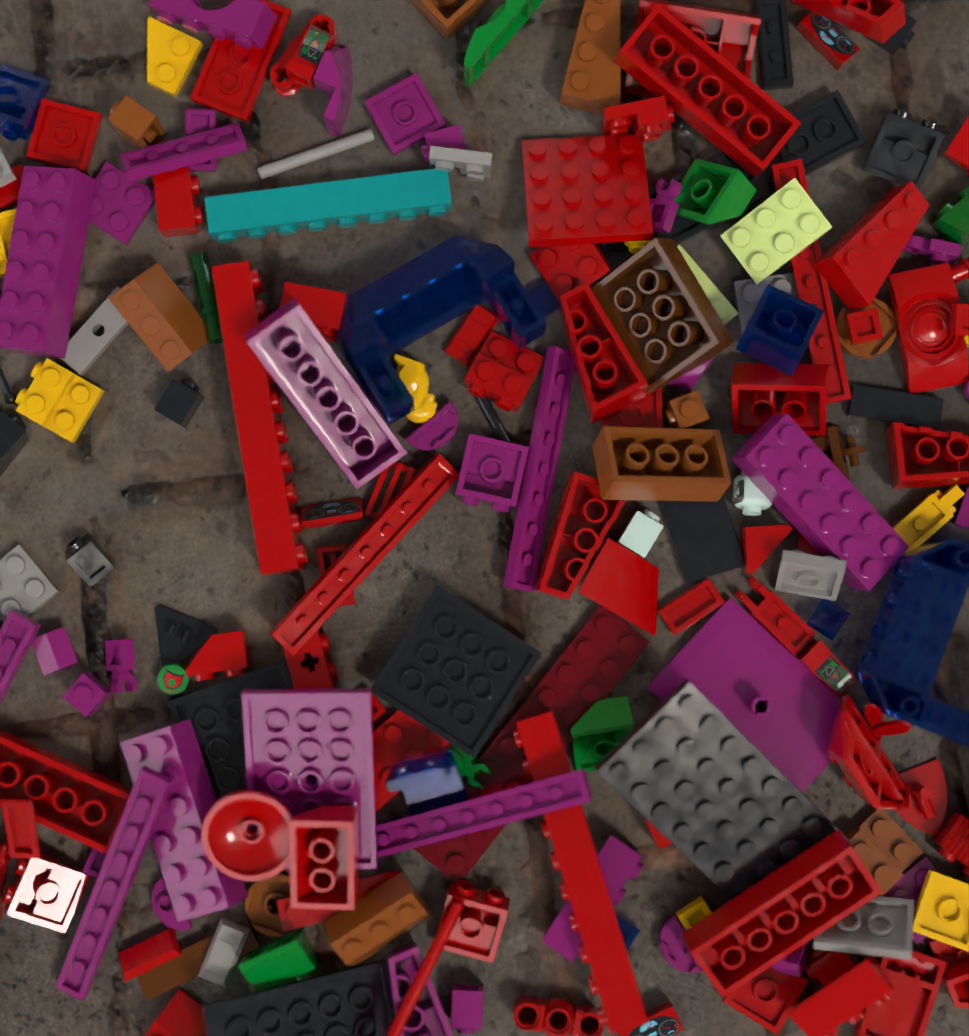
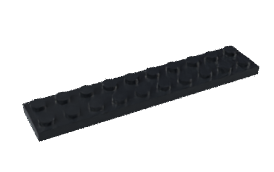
M838 89L792 113L801 124L764 171L756 178L751 176L722 151L705 161L741 171L757 190L746 208L775 193L770 169L771 165L802 158L805 176L862 147L867 143V140ZM688 170L667 180L669 186L672 179L680 183ZM656 187L649 190V198L656 199L657 193ZM676 215L671 232H653V240L655 238L673 239L675 244L679 245L720 222L708 225ZM624 242L596 243L613 271L634 255L629 251V247Z

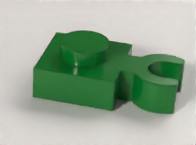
M453 744L443 753L435 768L463 785L468 779L472 786L480 790H484L485 786L478 782L479 774L482 772L489 775L493 774L489 767L483 764H476L479 757L473 758Z

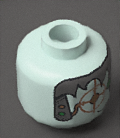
M741 471V475L734 478L732 503L735 507L743 509L744 515H761V510L768 509L772 505L770 500L743 471Z

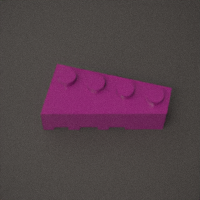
M415 941L386 953L395 1016L423 962ZM430 976L400 1036H453Z

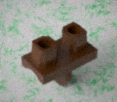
M827 427L826 436H813L812 440L822 452L831 450L833 456L832 463L850 481L846 456H849L851 467L859 466L858 454L866 452L865 445L856 447L853 435L845 437L847 449H844L840 427Z

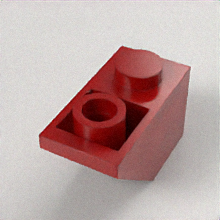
M247 630L211 635L186 668V677L195 675V681L214 679L213 672L225 671L226 677L244 674V668L252 667Z

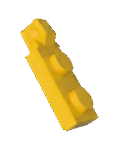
M952 485L943 494L939 490L930 493L892 527L909 546L903 553L905 557L913 553L954 516L953 513L956 511V508L953 504L965 494L958 485Z

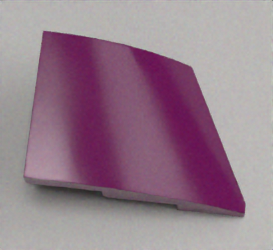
M341 44L340 48L333 47L332 50L328 49L325 51L313 77L316 88L326 92L330 102L323 115L328 133L339 139L349 113L353 87L350 49Z

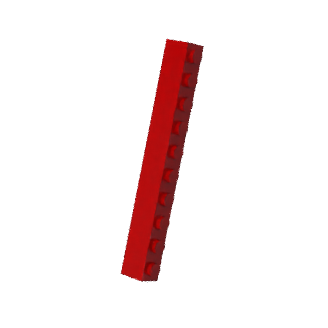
M553 711L516 722L518 729L513 730V735L517 747H523L527 759L522 760L527 779L533 777V781L537 782L572 772ZM578 804L544 813L545 820L540 821L545 839L551 838L555 851L550 852L554 869H561L564 881L560 882L559 885L564 901L570 900L573 908V913L569 914V919L574 933L580 931L583 944L578 945L583 964L588 962L590 964L593 975L588 976V981L592 994H599L602 1007L597 1008L603 1027L608 1026L611 1034L647 1024L646 1010L583 806Z

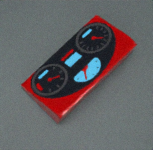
M813 11L804 17L796 28L837 71L860 50L832 20Z
M361 497L306 505L301 509V524L305 529L359 521L365 518Z
M668 1001L646 1012L648 1017L647 1024L617 1032V1035L673 1036L683 1031L684 1028L671 1001Z

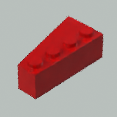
M912 181L891 189L814 263L815 267L850 311L871 305L930 205Z
M587 282L560 295V317L590 421L593 424L645 397L648 383Z
M892 422L885 430L892 490L969 484V436L963 435L960 432L951 431L949 433L932 430V428L923 426H906L904 423Z
M578 472L569 473L535 582L534 591L569 600L588 568L589 562L604 541L605 535L620 514L619 512L626 500H602L597 478Z

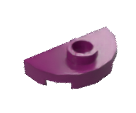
M450 400L432 418L425 421L404 440L412 447L424 451L437 450L447 445L454 437L458 426L457 410L452 401Z
M162 875L155 884L152 893V908L157 918L167 927L176 930L191 929V919L177 921Z
M674 913L665 920L659 933V947L662 956L672 968L681 972H689L690 974L702 972V968L690 953L681 935L684 929Z

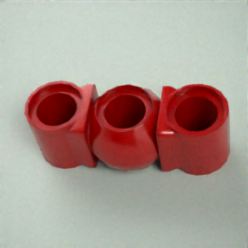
M522 996L517 999L513 1006L514 1022L517 1027L524 1031L535 1030L541 1033L543 1030L548 1036H568L570 1034L572 1036H601L604 1030L597 1008L591 1005H573L563 998H553L545 1002L543 998L535 999L531 996ZM524 1007H531L536 1013L533 1018L525 1020L519 1016V1011ZM560 1011L567 1016L566 1020L561 1024H554L550 1021V1016L554 1012ZM587 1016L597 1019L596 1025L591 1029H585L580 1025L581 1021Z

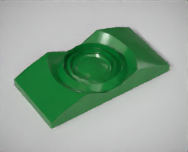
M506 0L492 14L486 24L475 29L464 60V84L470 88L545 0Z

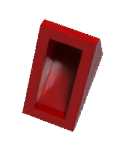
M790 525L741 528V548L745 564L743 572L746 575H753L793 528Z

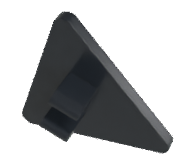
M162 605L155 607L162 667L168 663H181L204 645L211 635L218 633V629L212 625Z

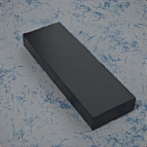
M755 0V15H760L761 17L757 40L762 90L792 88L794 80L786 0Z
M860 385L851 386L850 393L852 399H849L847 416L891 423L899 422L904 423V425L923 426L935 430L940 429L943 398Z

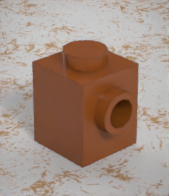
M698 390L669 401L666 404L667 410L664 411L670 428L690 429L705 423L709 419Z

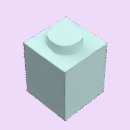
M644 509L641 513L637 510L616 543L641 558H645L664 526L658 523L660 518L652 512Z

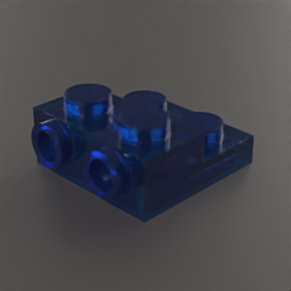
M0 64V132L3 137L10 141H17L18 138L28 140L34 129L41 100L46 97L50 89L49 80Z

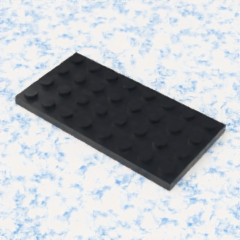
M687 678L594 767L602 778L731 900L838 830Z

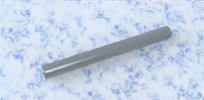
M370 128L258 167L257 169L261 179L373 141L375 138Z

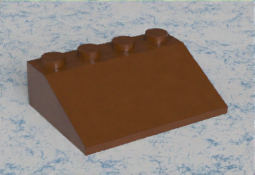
M655 238L591 288L647 381V394L653 393L709 361L734 343V340L673 239Z

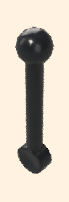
M0 365V381L6 394L5 401L7 404H14L17 396L11 392Z

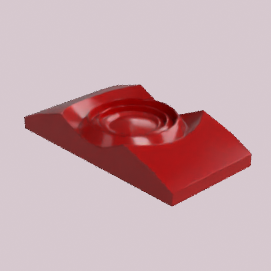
M949 263L889 274L887 279L907 393L916 394L966 383L969 380L967 345L964 336H951V304H959V296Z
M912 950L911 960L879 956L877 962L895 986L889 992L892 998L876 1008L874 1003L865 1008L863 1011L866 1016L856 1022L853 1036H924L947 962Z

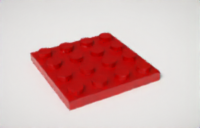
M623 134L612 137L605 135L522 140L529 247L653 240L652 216L641 136L635 137L634 134Z

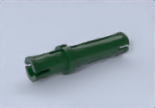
M196 252L189 255V261L201 306L199 314L200 318L204 319L209 344H219L223 342L208 253Z

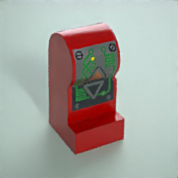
M310 25L295 55L289 59L285 67L288 79L313 90L315 86L313 77L325 51L332 49L335 35L317 26Z
M814 639L796 657L838 698L857 680L819 639Z

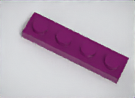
M234 123L121 153L120 157L129 182L145 179L167 171H175L185 166L205 163L208 160L226 155L231 156L247 150V145L239 123Z

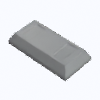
M221 917L198 977L227 988L250 928Z

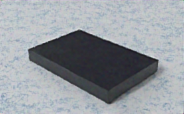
M724 494L718 502L661 501L685 583L745 566Z

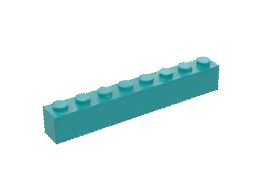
M437 169L205 197L209 234L213 240H218L219 243L234 242L236 237L248 236L249 239H261L266 237V233L278 232V235L282 236L292 235L296 233V230L306 228L310 232H319L326 230V226L338 225L339 228H350L356 226V222L368 221L369 224H381L387 221L386 218L394 217L406 221L417 218L416 215L426 213L430 217H439L446 215L447 211L452 210L448 172Z

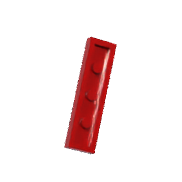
M398 869L359 878L357 900L399 874ZM291 895L276 899L283 932L326 921L342 911L292 909Z

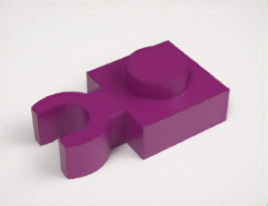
M659 179L656 184V199L649 198L653 232H671L679 204L674 199L680 194L682 184L675 179L671 180L670 186L664 179Z
M912 235L903 252L922 254L921 257L930 258V262L934 264L951 263L959 257L962 244L933 238L926 240Z

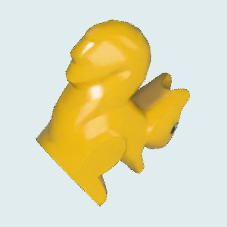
M394 354L393 358L398 364L394 372L382 370L381 372L388 379V382L376 381L373 385L374 393L380 401V407L383 410H387L395 395L405 398L403 410L408 420L414 423H424L433 417L437 409L435 395L428 393L429 377L425 370L426 365Z

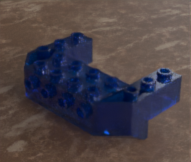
M455 235L349 295L338 335L340 350L388 426L414 411V399L387 357L486 300L518 349L545 335L547 321L514 273V260L499 245Z
M937 538L902 554L897 560L856 672L870 703L879 707L884 716L893 720L909 722L913 727L969 747V713L928 697L969 587V544L956 538Z

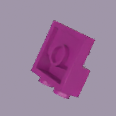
M469 434L456 489V496L461 497L460 502L470 506H478L479 501L491 504V510L508 513L509 508L515 509L529 447Z

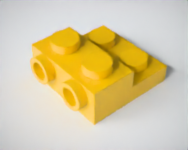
M46 358L44 363L39 361L33 368L31 377L34 380L29 389L23 388L17 395L15 403L18 404V407L15 411L66 440L75 443L105 391Z

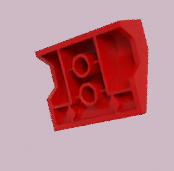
M664 0L639 1L635 31L654 7L659 4L750 79L756 37L761 23L760 15ZM627 74L624 93L656 97L632 76Z

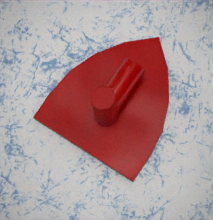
M938 758L899 773L910 791L909 808L903 811L895 810L910 825L935 837L944 822L948 805V788Z

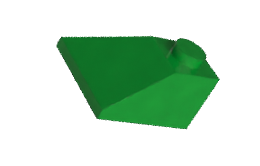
M696 158L680 182L682 184L680 194L674 199L679 204L676 215L708 225L742 215L757 190L739 169Z
M627 696L596 701L571 728L576 771L585 769V772L596 771L594 767L634 729Z

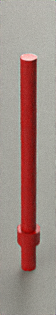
M454 901L452 902L386 1036L401 1035L464 908L462 905Z

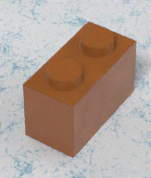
M125 95L122 101H117L110 110L108 121L121 138L137 149L159 144L167 135L157 117L127 95Z

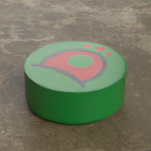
M179 663L164 665L157 677L159 688L169 695H177L183 692L189 681V676L186 677L185 674L186 668Z

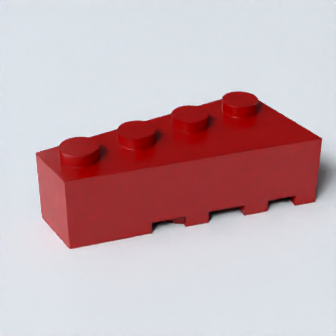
M789 0L882 44L906 24L904 3L901 0Z

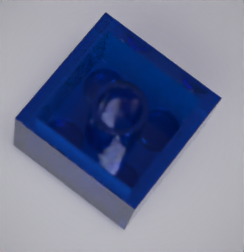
M768 284L742 334L736 350L792 376L825 310Z

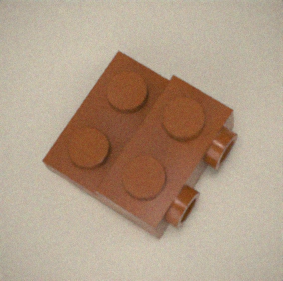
M874 808L846 835L851 842L850 845L882 891L879 894L881 897L904 876L902 872L923 853L884 809Z

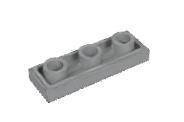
M118 286L69 340L66 357L61 358L81 376L85 374L128 325V322L109 300V297L120 290ZM104 327V334L97 336L98 329Z

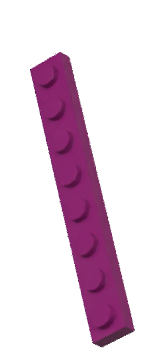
M551 346L547 349L503 587L533 593L575 371L571 352L557 346Z
M144 766L139 771L55 985V988L80 1001H83L88 996L173 782V779L147 766Z
M585 769L376 825L378 858L592 801L593 797Z

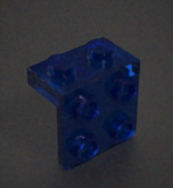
M452 751L431 754L423 758L397 763L393 766L385 781L389 793L402 790L412 816L470 800Z

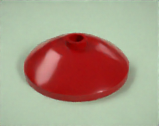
M243 790L228 794L218 800L205 817L201 834L204 851L211 863L227 876L242 881H260L271 878L284 870L290 863L289 819L293 815L281 801L263 792ZM254 823L258 826V829H251L248 824Z

